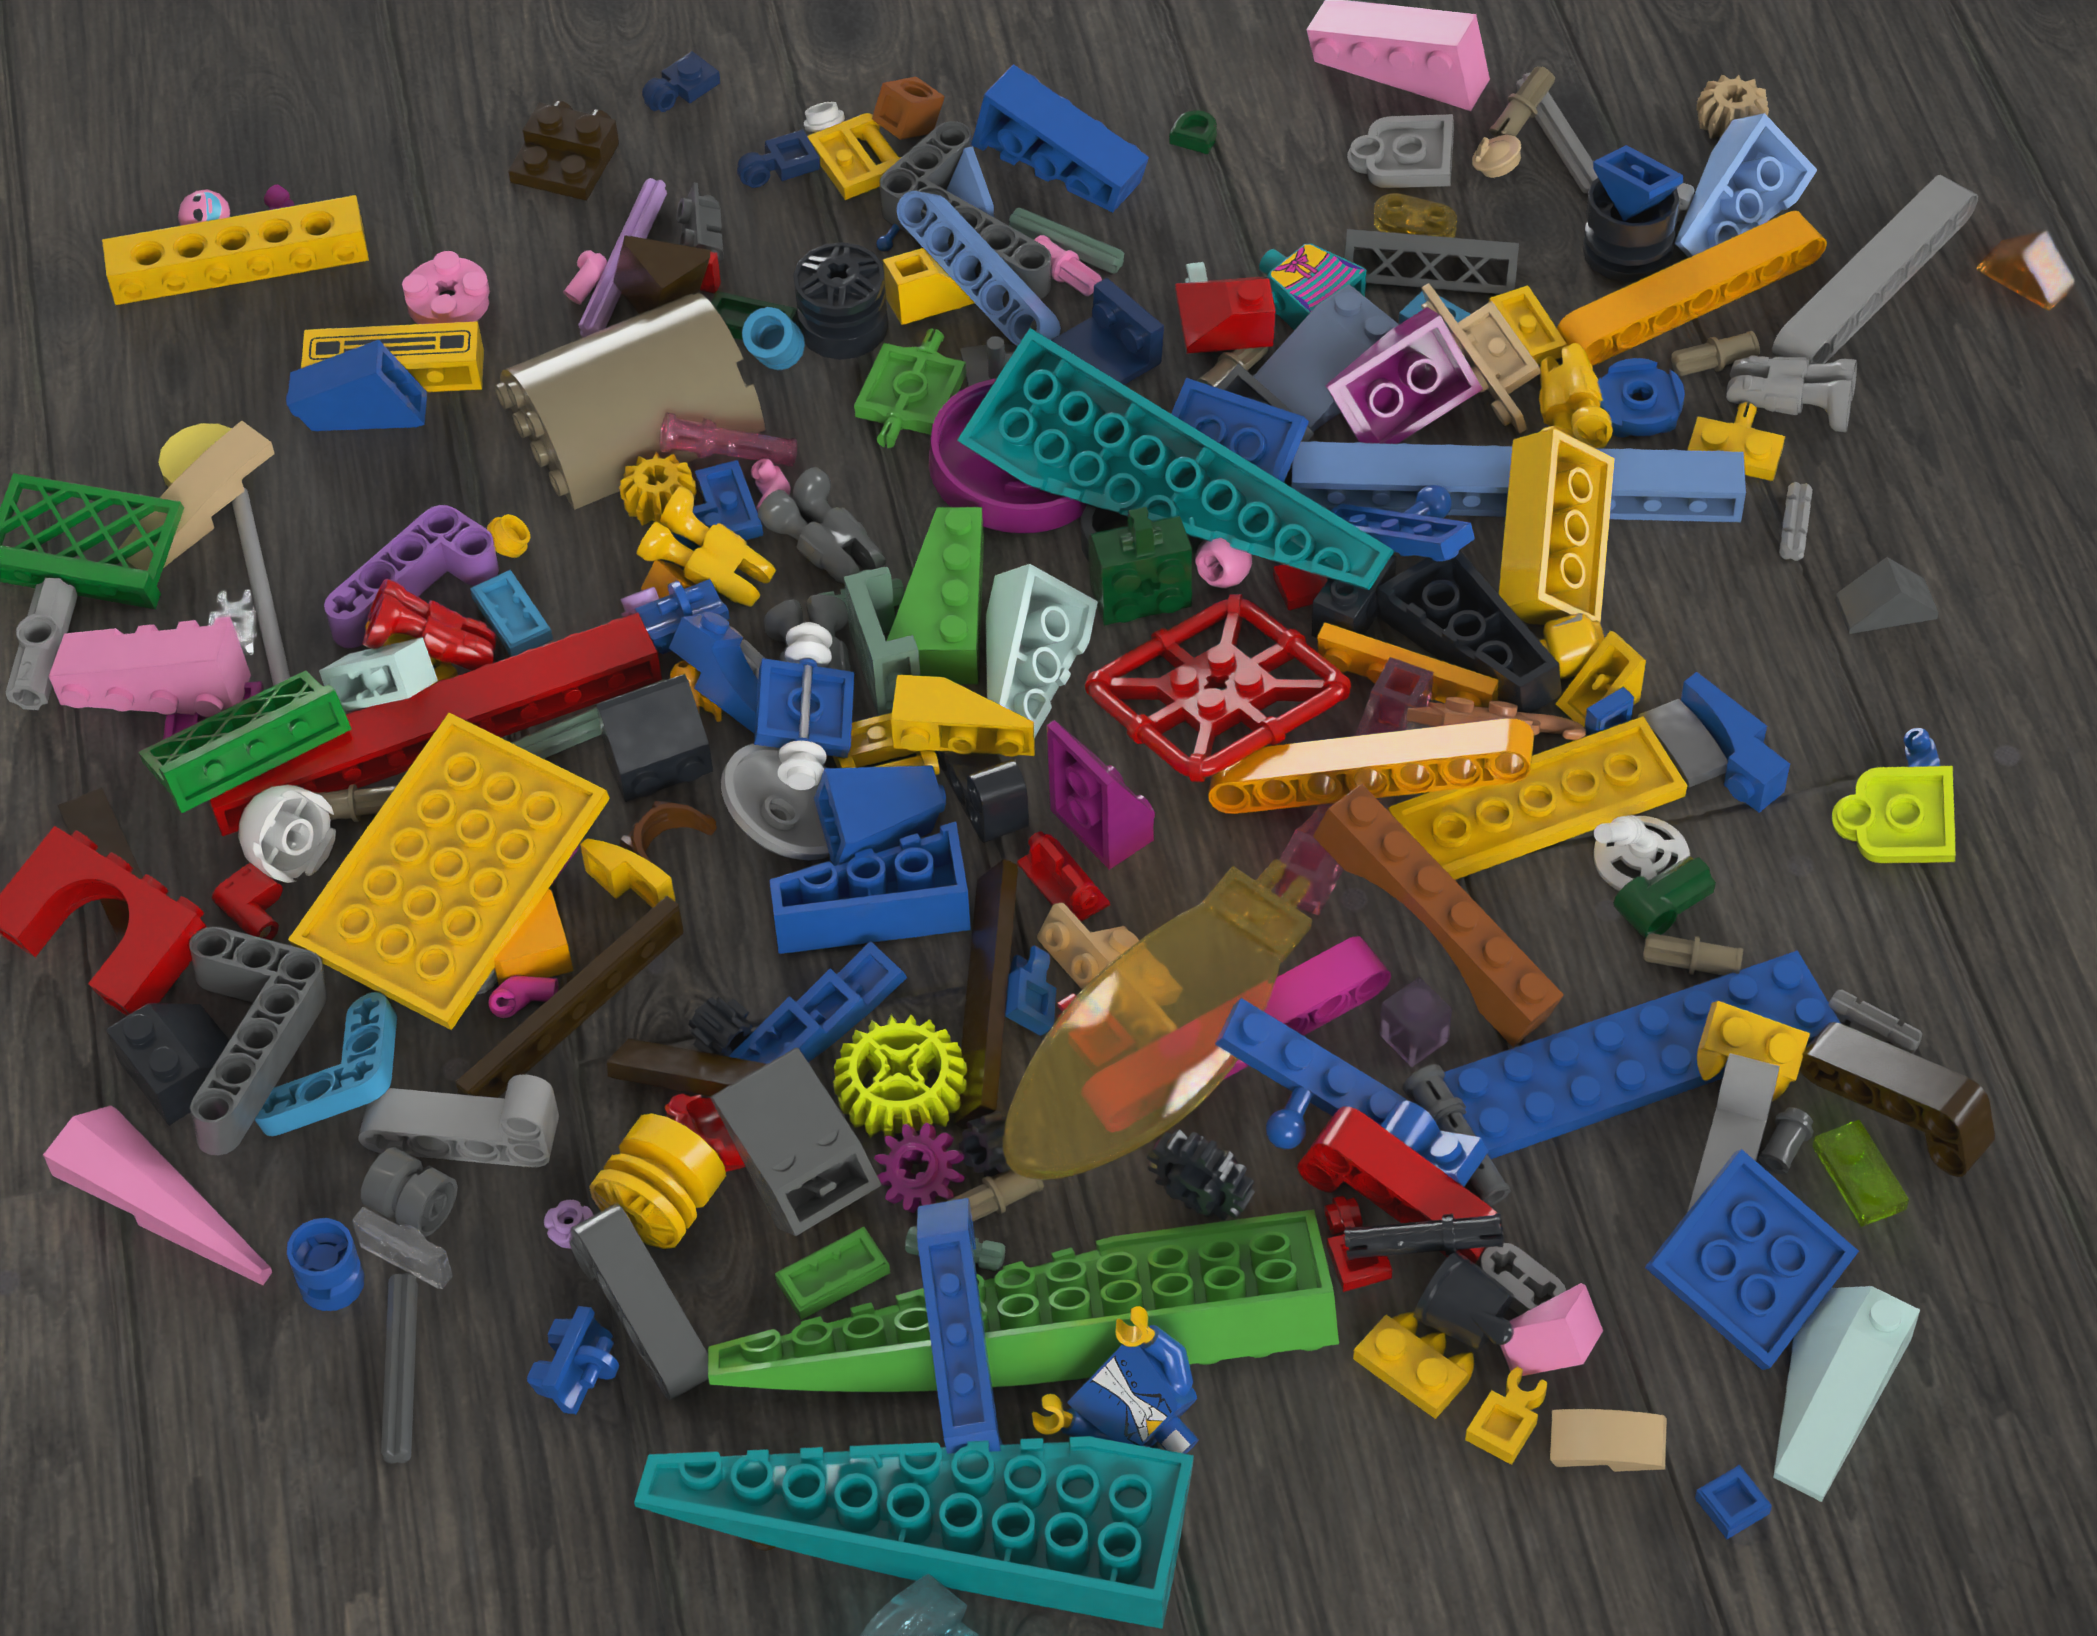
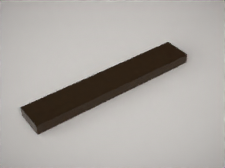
M1002 859L977 879L961 1043L962 1058L967 1065V1073L963 1076L966 1079L967 1086L966 1090L959 1095L961 1106L954 1116V1125L963 1129H968L966 1124L968 1121L981 1118L997 1110L1018 865L1006 859Z
M668 896L662 899L456 1081L458 1093L461 1095L499 1098L507 1091L508 1082L513 1076L525 1075L683 934L679 904Z

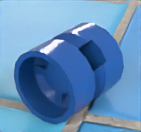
M330 1218L313 1219L298 1227L287 1242L286 1254L303 1300L312 1308L321 1311H336L349 1306L359 1297L364 1287L365 1278L349 1229L341 1222Z

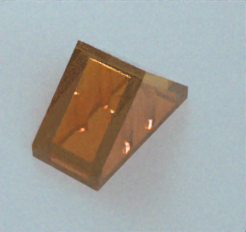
M2046 230L2002 240L1977 266V271L2048 311L2073 288L2075 283L2074 278Z

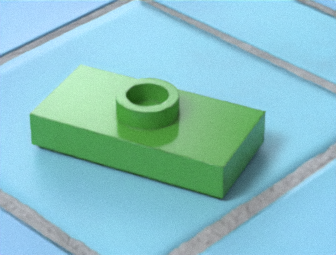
M862 1227L776 1272L775 1277L782 1292L800 1320L890 1274V1266L866 1228Z

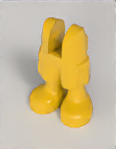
M1573 343L1562 348L1563 364L1559 365L1551 356L1546 357L1540 363L1541 389L1539 403L1543 422L1549 425V427H1545L1541 431L1555 428L1593 448L1603 449L1612 437L1611 417L1606 410L1600 408V402L1603 399L1598 383L1599 380L1592 370V364L1589 362L1585 350L1580 344Z
M680 486L668 501L662 513L660 523L654 522L643 537L636 554L645 561L663 559L685 567L683 571L684 578L694 584L711 579L716 592L733 602L752 607L760 597V593L751 583L734 573V571L738 568L759 582L769 583L776 572L775 567L747 546V542L740 535L735 534L721 523L714 524L711 528L705 526L693 513L694 495L687 488ZM672 533L691 540L701 546V548H697L694 551L676 540Z

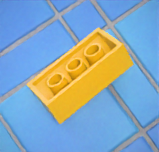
M1555 428L1513 439L1499 595L1514 613L1528 624L1545 625L1550 620L1577 613L1586 614L1591 621L1598 620L1601 622L1615 458Z

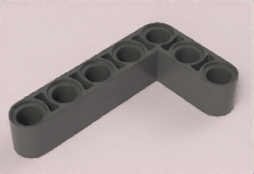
M948 121L940 124L882 175L880 179L881 213L887 222L892 225H898L899 229L910 234L897 217V205L900 198L910 191L941 195L1040 299L1049 294L1051 291L1050 251L1044 245L946 191L964 148L971 147V131L964 123ZM924 204L921 210L922 220L926 216V204ZM953 233L948 238L949 249L954 243ZM979 261L976 265L975 272L980 275L982 267Z
M207 927L197 931L189 942L196 983L207 991L253 1003L190 1105L197 1146L201 1151L209 1155H223L233 1151L244 1138L271 1091L325 1006L327 992L322 960L316 953L222 927Z

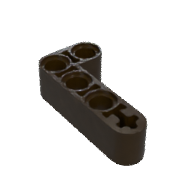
M1837 1022L1828 1023L1805 1048V1052L1802 1054L1803 1058L1799 1070L1813 1084L1924 1132L1930 1158L1935 1165L1949 1175L1963 1177L1995 1140L1988 1095L1978 1083L1964 1075Z

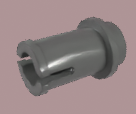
M1789 1107L1785 1112L1777 1114L1775 1118L1777 1127L1769 1139L1766 1148L1759 1156L1760 1163L1774 1173L1786 1174L1789 1171L1791 1163L1803 1141L1811 1139L1814 1132L1811 1127L1813 1125L1812 1118L1806 1112L1794 1107Z

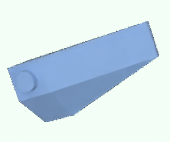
M1765 113L1732 120L1711 152L1675 244L1688 257H1692L1768 222L1769 219L1781 210L1788 209L1798 201L1817 169Z

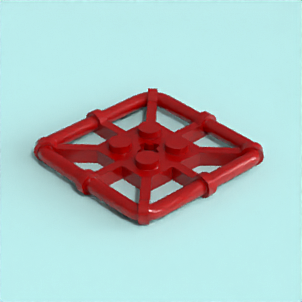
M1230 594L1228 599L1214 603L1168 630L1161 628L1153 632L1149 641L1104 665L1099 670L1091 672L1087 676L1085 683L1086 692L1093 698L1095 703L1127 729L1129 738L1137 744H1145L1175 771L1189 777L1191 782H1204L1205 777H1210L1225 770L1268 744L1276 746L1285 740V734L1332 708L1338 702L1347 699L1351 689L1350 679L1340 669L1306 644L1304 635L1296 629L1288 630L1257 604L1243 599L1242 594ZM1243 618L1277 644L1250 659L1236 647ZM1226 619L1220 644L1194 658L1179 646L1182 642ZM1159 655L1175 667L1174 670L1160 678H1120ZM1296 658L1322 680L1275 679L1269 672ZM1223 687V688H1226V689H1224V690L1221 691V690L1216 689V688ZM1120 699L1160 700L1166 707L1148 717L1145 714L1138 715ZM1276 701H1304L1277 718L1273 716L1266 717L1260 712ZM1184 721L1198 732L1195 750L1190 757L1162 735ZM1240 722L1252 730L1251 733L1211 755L1214 739L1217 735Z

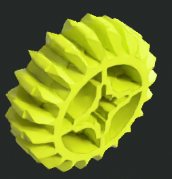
M891 1014L885 1026H879L871 1020L868 1034L855 1030L852 1036L853 1044L843 1043L840 1050L841 1058L836 1059L834 1064L835 1080L833 1081L839 1107L843 1114H849L850 1122L854 1128L865 1125V1130L870 1138L881 1130L884 1131L885 1137L891 1136L894 1138L896 1133H902L904 1124L910 1125L916 1131L920 1130L925 1123L931 1125L935 1123L946 1127L949 1121V1113H955L960 1108L961 1101L959 1095L966 1090L967 1086L966 1079L963 1077L967 1073L966 1062L962 1058L958 1042L951 1043L947 1030L943 1029L935 1032V1025L932 1024L930 1019L921 1026H917L912 1014L905 1023H897V1020ZM872 1068L876 1072V1076L873 1077V1084L866 1089L862 1084V1080ZM935 1068L939 1073V1077L934 1085L929 1088L925 1085V1080L928 1079L927 1073Z

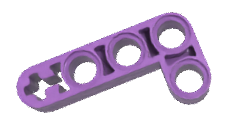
M438 505L426 510L326 598L324 607L333 640L344 648H354L363 645L366 633L365 625L369 621L368 614L376 593L385 579L402 584L408 592L418 597L447 571L472 586L497 576L499 565L492 534L483 526L448 505Z

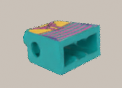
M1311 243L1304 244L1288 258L1277 250L1271 249L1265 253L1259 264V270L1266 274L1270 280L1276 314L1293 330L1303 322L1318 304L1347 285H1351L1365 297L1366 269Z

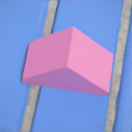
M1580 1283L1510 1320L1509 1322L1514 1328L1513 1338L1510 1342L1500 1346L1510 1372L1518 1366L1523 1369L1522 1376L1584 1364L1603 1332L1586 1285Z

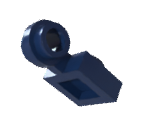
M691 51L661 71V79L653 78L649 80L643 88L642 96L646 106L651 110L666 112L674 106L678 96L690 104L720 84L719 71Z
M800 130L765 141V155H759L756 152L743 155L737 164V175L743 184L751 188H758L768 182L770 171L773 170L776 171L781 181L819 170L820 157L804 130Z

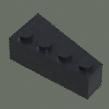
M1459 550L1457 556L1446 561H1434L1432 558L1427 557L1377 587L1380 617L1384 622L1440 661L1498 679V701L1517 705V712L1533 713L1561 696L1559 663L1461 550Z

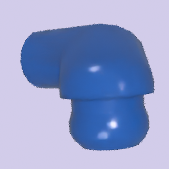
M1922 728L1909 730L1903 739L1906 746L1905 755L1908 766H1940L1936 745L1933 739L1929 738L1928 732Z

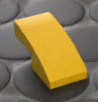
M587 838L580 843L585 871L614 898L617 899L631 888L652 908L666 896L675 901L671 877L647 859L632 851L604 841Z

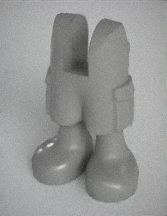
M1750 356L1749 358L1738 359L1734 361L1730 372L1731 380L1728 382L1726 398L1729 402L1735 404L1747 402V406L1751 403L1755 407L1765 408L1767 411L1790 415L1801 413L1803 404L1819 406L1827 412L1831 428L1836 432L1846 433L1851 401H1853L1857 360L1839 359L1831 363L1809 364V359H1806V357H1774L1769 359V357Z

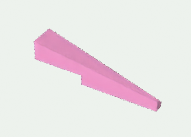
M110 1105L73 1116L43 1154L52 1176L133 1214L139 1226L261 1285H264L272 1274L271 1267L113 1106Z

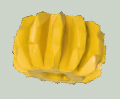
M655 452L653 459L646 460L638 456L636 466H625L624 479L620 480L621 485L619 486L621 499L624 501V507L629 517H637L642 526L652 520L660 523L662 513L668 501L680 486L690 490L694 495V500L697 493L696 484L688 464L679 463L674 454L662 459L657 452Z

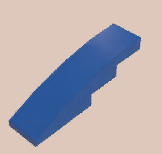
M870 941L838 974L830 968L797 1002L789 996L728 1057L768 1064L797 1047L809 1063L872 1012L908 977Z

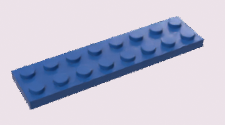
M1797 950L1742 969L1739 974L1731 973L1444 1072L1445 1077L1443 1080L1454 1098L1462 1099L1467 1112L1463 1115L1476 1137H1481L1489 1151L1487 1154L1490 1159H1494L1723 1079L1727 1061L1722 1070L1707 1081L1702 1079L1697 1065V1051L1712 1002L1720 1001L1810 1033L1806 1047L1828 1023L1837 1022L1841 1024L1833 1009L1830 1008L1829 1002Z

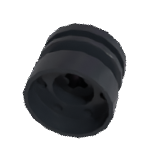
M1599 178L1595 179L1588 192L1587 223L1583 242L1585 261L1590 267L1606 278L1623 282L1639 281L1668 268L1674 252V228L1678 217L1679 195L1677 188L1658 205L1624 222Z
M844 242L825 244L809 251L798 262L793 274L799 329L804 335L806 346L822 357L838 360L858 358L873 351L884 340L889 328L882 263L868 249L860 245Z

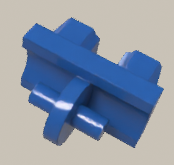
M711 579L686 589L677 580L668 584V596L635 608V613H639L655 648L661 654L672 651L669 647L682 617L712 612L724 617L726 620L730 619L729 610L719 598Z
M578 1306L572 1319H554L548 1332V1344L556 1353L553 1361L539 1360L534 1362L527 1376V1382L538 1395L552 1398L563 1413L576 1415L588 1388H594L598 1378H615L620 1366L618 1361L609 1354L614 1345V1342L611 1340L613 1335L595 1320V1312L591 1307Z

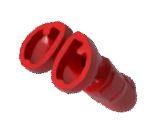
M385 579L382 582L368 614L370 623L363 639L364 646L378 649L384 645L391 635L404 634L416 639L423 637L429 657L438 659L440 662H450L471 671L486 664H493L497 636L492 630L487 628L485 623L470 617L465 618L435 601L430 600L427 603L408 592L402 584Z

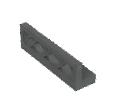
M1347 229L1344 259L1353 262L1354 249L1375 251L1384 262L1371 274H1366V283L1421 288L1429 283L1433 289L1503 294L1515 290L1519 243ZM1381 251L1396 253L1387 259ZM1409 253L1417 254L1426 267L1413 278L1402 277L1391 263L1401 254ZM1424 255L1438 257L1430 263ZM1445 257H1458L1469 268V271L1457 281H1445L1434 266ZM1467 258L1482 260L1473 267ZM1489 260L1509 262L1506 286L1487 284L1477 270ZM1388 267L1395 276L1378 274ZM1428 271H1431L1438 280L1420 278ZM1472 274H1474V276L1479 280L1480 283H1468L1464 281Z

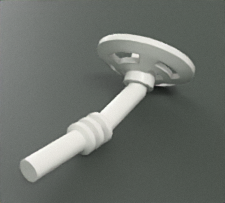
M1620 816L1611 823L1598 825L1594 830V837L1596 839L1593 852L1595 867L1603 880L1618 891L1634 879L1614 868L1612 863L1620 859L1628 867L1641 871L1640 876L1650 880L1668 865L1671 855L1678 857L1676 863L1690 856L1688 845L1680 832L1665 821L1654 817ZM1645 825L1665 832L1671 840H1664L1659 834L1646 828ZM1614 842V846L1607 847L1608 843ZM1657 851L1664 853L1662 858L1655 863Z

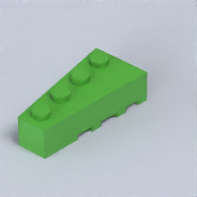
M982 507L936 508L887 641L911 635L914 636L918 647L920 676L945 677L957 684H978L984 557Z

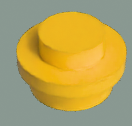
M507 514L503 517L494 518L488 524L487 530L492 534L497 553L517 558L527 550L530 532L525 523L518 517Z

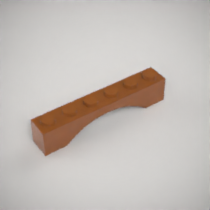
M1360 784L1328 808L1313 837L1345 871L1363 877L1384 889L1404 904L1424 923L1458 967L1471 991L1479 1012L1512 1047L1547 1020L1564 994L1363 784Z

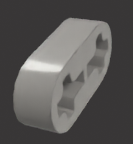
M1504 1243L1503 1247H1488L1482 1255L1480 1268L1514 1294L1510 1308L1519 1315L1538 1306L1533 1303L1534 1294L1540 1298L1549 1294L1554 1298L1566 1291L1565 1285L1559 1278L1513 1244ZM1507 1263L1513 1266L1512 1274L1507 1271H1503L1499 1275L1494 1273L1495 1264L1499 1267H1503Z

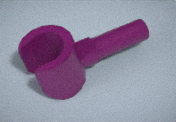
M280 185L270 187L264 196V203L270 208L269 210L295 206L294 202L289 198V192Z

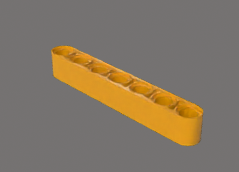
M1791 211L1572 311L1560 321L1557 330L1567 343V346L1573 343L1580 344L1585 350L1589 362L1594 366L1808 267L1816 262L1824 253L1827 241L1799 211Z
M1499 719L1267 746L1225 770L1212 775L1208 794L1209 802L1220 812L1238 814L1336 803L1360 784H1363L1375 798L1515 783L1522 781L1530 773L1534 732L1531 726L1524 721L1518 719Z

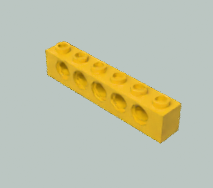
M356 195L102 239L106 276L115 305L369 261Z

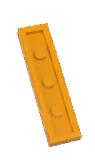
M1325 622L1317 637L1318 653L1340 669L1341 672L1350 671L1368 677L1369 680L1377 685H1392L1410 691L1416 697L1426 701L1437 700L1445 703L1447 697H1458L1473 701L1474 706L1488 708L1490 701H1498V679Z

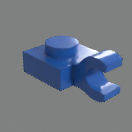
M1034 945L1030 948L1029 960L1019 955L1014 956L1012 959V973L1008 977L1005 1016L1041 1036L1054 1029L1057 988L1046 982L1047 970L1050 964L1049 953Z

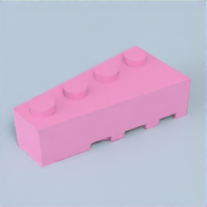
M1325 0L1306 29L1315 62L1471 111L1490 80L1476 14L1348 0Z

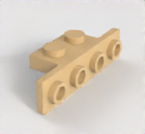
M1428 283L1421 287L1426 300L1421 305L1422 310L1428 307L1441 315L1483 388L1480 392L1482 393L1488 389L1495 399L1491 406L1504 426L1512 423L1519 434L1525 431L1527 427L1523 415L1509 394L1541 372L1536 361L1495 304L1491 301L1457 323L1432 286Z
M1064 903L1054 904L1037 935L1038 941L1102 1012L1106 1010L1133 1041L1135 1050L1139 1052L1176 1032L1177 1028L1159 1008L1175 1005L1183 990L1169 976L1166 968L1159 964L1139 943L1138 938L1128 931L1125 926L1090 933Z

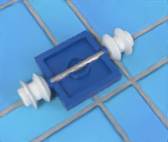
M812 622L802 623L787 632L786 642L789 646L785 651L787 662L762 658L758 677L754 745L781 748L779 750V759L782 764L778 768V777L782 782L797 790H807L819 784L824 771L822 765L826 761V755L847 758L851 748L854 672L825 668L831 662L832 654L829 648L832 645L833 638L827 629Z

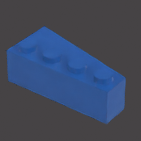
M1014 64L984 94L971 143L972 146L982 151L988 146L1000 151V159L1012 165L1021 161L1035 168V176L1047 182L1054 179L1065 182L1068 192L1112 213L1141 183L1149 159L1137 146L1126 142L1107 129L1102 122L1094 120L1075 107L1068 99L1059 96L1040 83L1033 75L1025 73Z
M956 821L940 826V833L922 839H920L918 833L899 839L900 846L874 853L872 848L856 852L849 862L834 866L828 861L770 879L779 954L864 944L870 941L880 942L971 930L968 888Z

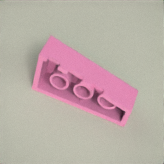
M231 617L216 618L211 626L199 627L196 620L179 622L177 629L158 631L153 624L138 626L137 631L131 634H123L116 628L65 633L51 668L49 679L60 705L73 708L93 707L117 711H148L164 715L173 714L177 710V713L194 715L197 712L201 716L209 718L243 701L245 695L244 685L245 682H249L251 674Z

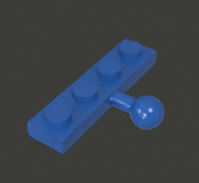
M1428 485L1421 489L1417 495L1416 504L1403 513L1348 504H1339L1330 510L1332 513L1390 547L1401 556L1417 555L1432 558L1434 561H1446L1457 556L1461 548L1475 539L1471 522L1443 519L1451 510L1452 498L1450 493L1440 485Z
M1243 998L1233 1005L1215 1042L1216 1046L1292 1091L1285 1109L1274 1112L1266 1124V1134L1269 1141L1280 1149H1292L1303 1141L1306 1135V1124L1303 1116L1309 1103L1331 1116H1334L1338 1109L1343 1106L1352 1107L1381 1125L1397 1102L1409 1101Z

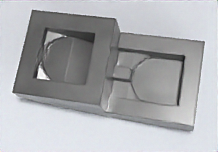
M1680 699L1638 715V718L1644 716L1688 788L1726 773L1728 760L1702 722Z

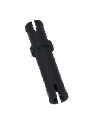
M1452 1213L1443 1214L1442 1220L1363 1227L1348 1226L1345 1227V1245L1349 1247L1346 1251L1348 1260H1354L1355 1258L1445 1251L1446 1255L1450 1256L1459 1249L1503 1247V1226H1500L1502 1224L1501 1214L1455 1218Z

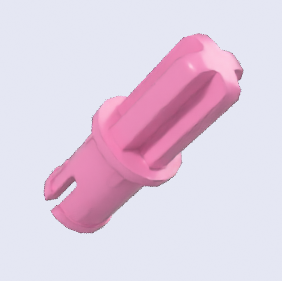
M1040 235L1034 239L1050 251L1051 275L1054 280L1059 283L1066 282L1084 296H1090L1094 292V285L1102 281L1101 276L1079 261L1077 253L1072 250H1063L1045 235Z

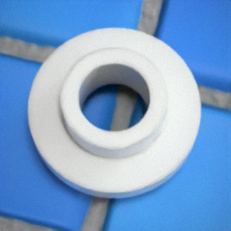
M824 102L814 105L805 111L806 120L804 121V127L808 132H819L845 120L844 112L838 110L836 102Z

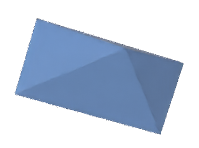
M973 146L964 148L946 191L994 217V205Z

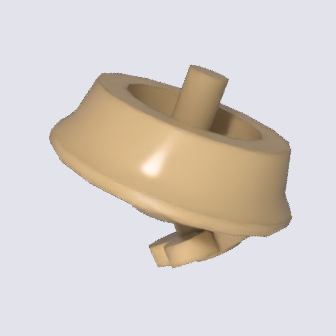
M1501 135L1492 139L1484 137L1472 157V165L1486 177L1503 176L1519 164L1521 160V142L1516 136Z

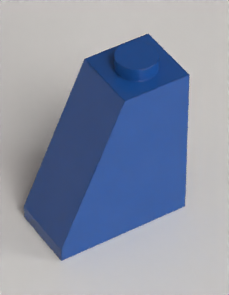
M376 340L290 372L286 401L290 412L295 417H299L311 431L412 428L425 425L427 391L380 340Z
M933 766L825 768L815 793L814 801L832 864L836 866L849 862L854 857V853L872 848L874 853L900 846L899 839L918 833L919 837L931 833L939 813L944 811L946 805L945 789L943 785L938 784Z

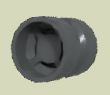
M392 1147L380 1154L371 1165L361 1187L362 1204L388 1218L395 1217L400 1225L426 1237L439 1229L448 1217L457 1196L458 1186L455 1179L431 1166L423 1169L420 1160Z

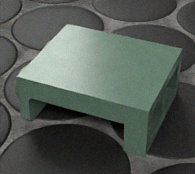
M881 567L844 576L850 636L878 716L892 713L897 675L920 676L918 647L914 636L911 635L886 641L883 633L891 631L895 620L891 573L888 567Z

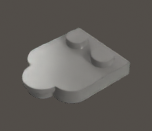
M1453 114L1389 116L1380 118L1370 126L1368 135L1360 136L1352 142L1347 154L1348 164L1354 171L1367 174L1369 181L1381 188L1451 186L1454 137Z

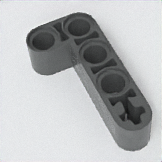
M616 1203L573 1226L570 1230L569 1244L575 1259L590 1281L594 1278L598 1281L664 1396L670 1401L708 1380V1353L623 1208Z

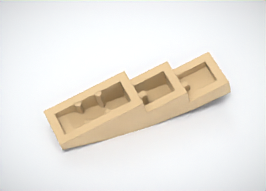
M240 421L210 446L160 497L162 499L180 501L184 507L164 567L214 529L211 517L244 492L241 479L275 454L271 441L245 422ZM155 511L139 522L148 534L164 525L168 513ZM137 527L133 529L118 550L142 537ZM148 546L125 561L130 568L148 571L153 553Z

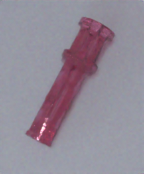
M667 412L661 426L660 451L669 453L671 449L695 452L697 457L704 459L711 457L712 453L749 460L769 459L772 463L792 467L797 455V440L794 438L787 439L719 428L711 419L703 418L701 422L678 419L674 413Z

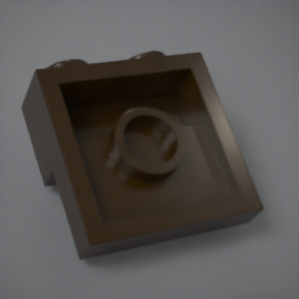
M554 101L551 105L539 102L523 129L525 143L508 170L510 183L587 201L619 145L616 120L611 119L602 110H592L588 114L573 110L569 104L563 101Z

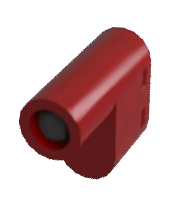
M246 862L240 870L216 887L212 894V901L248 935L272 940L278 932V923L265 910L280 898L283 887L274 878L260 871L252 863Z

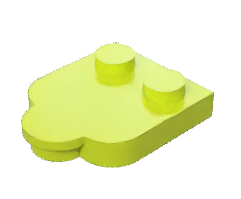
M1953 766L1878 767L1864 772L1857 781L1856 794L1842 798L1833 808L1832 824L1835 831L1844 839L1857 841L1860 853L1866 859L1875 863L1955 862Z

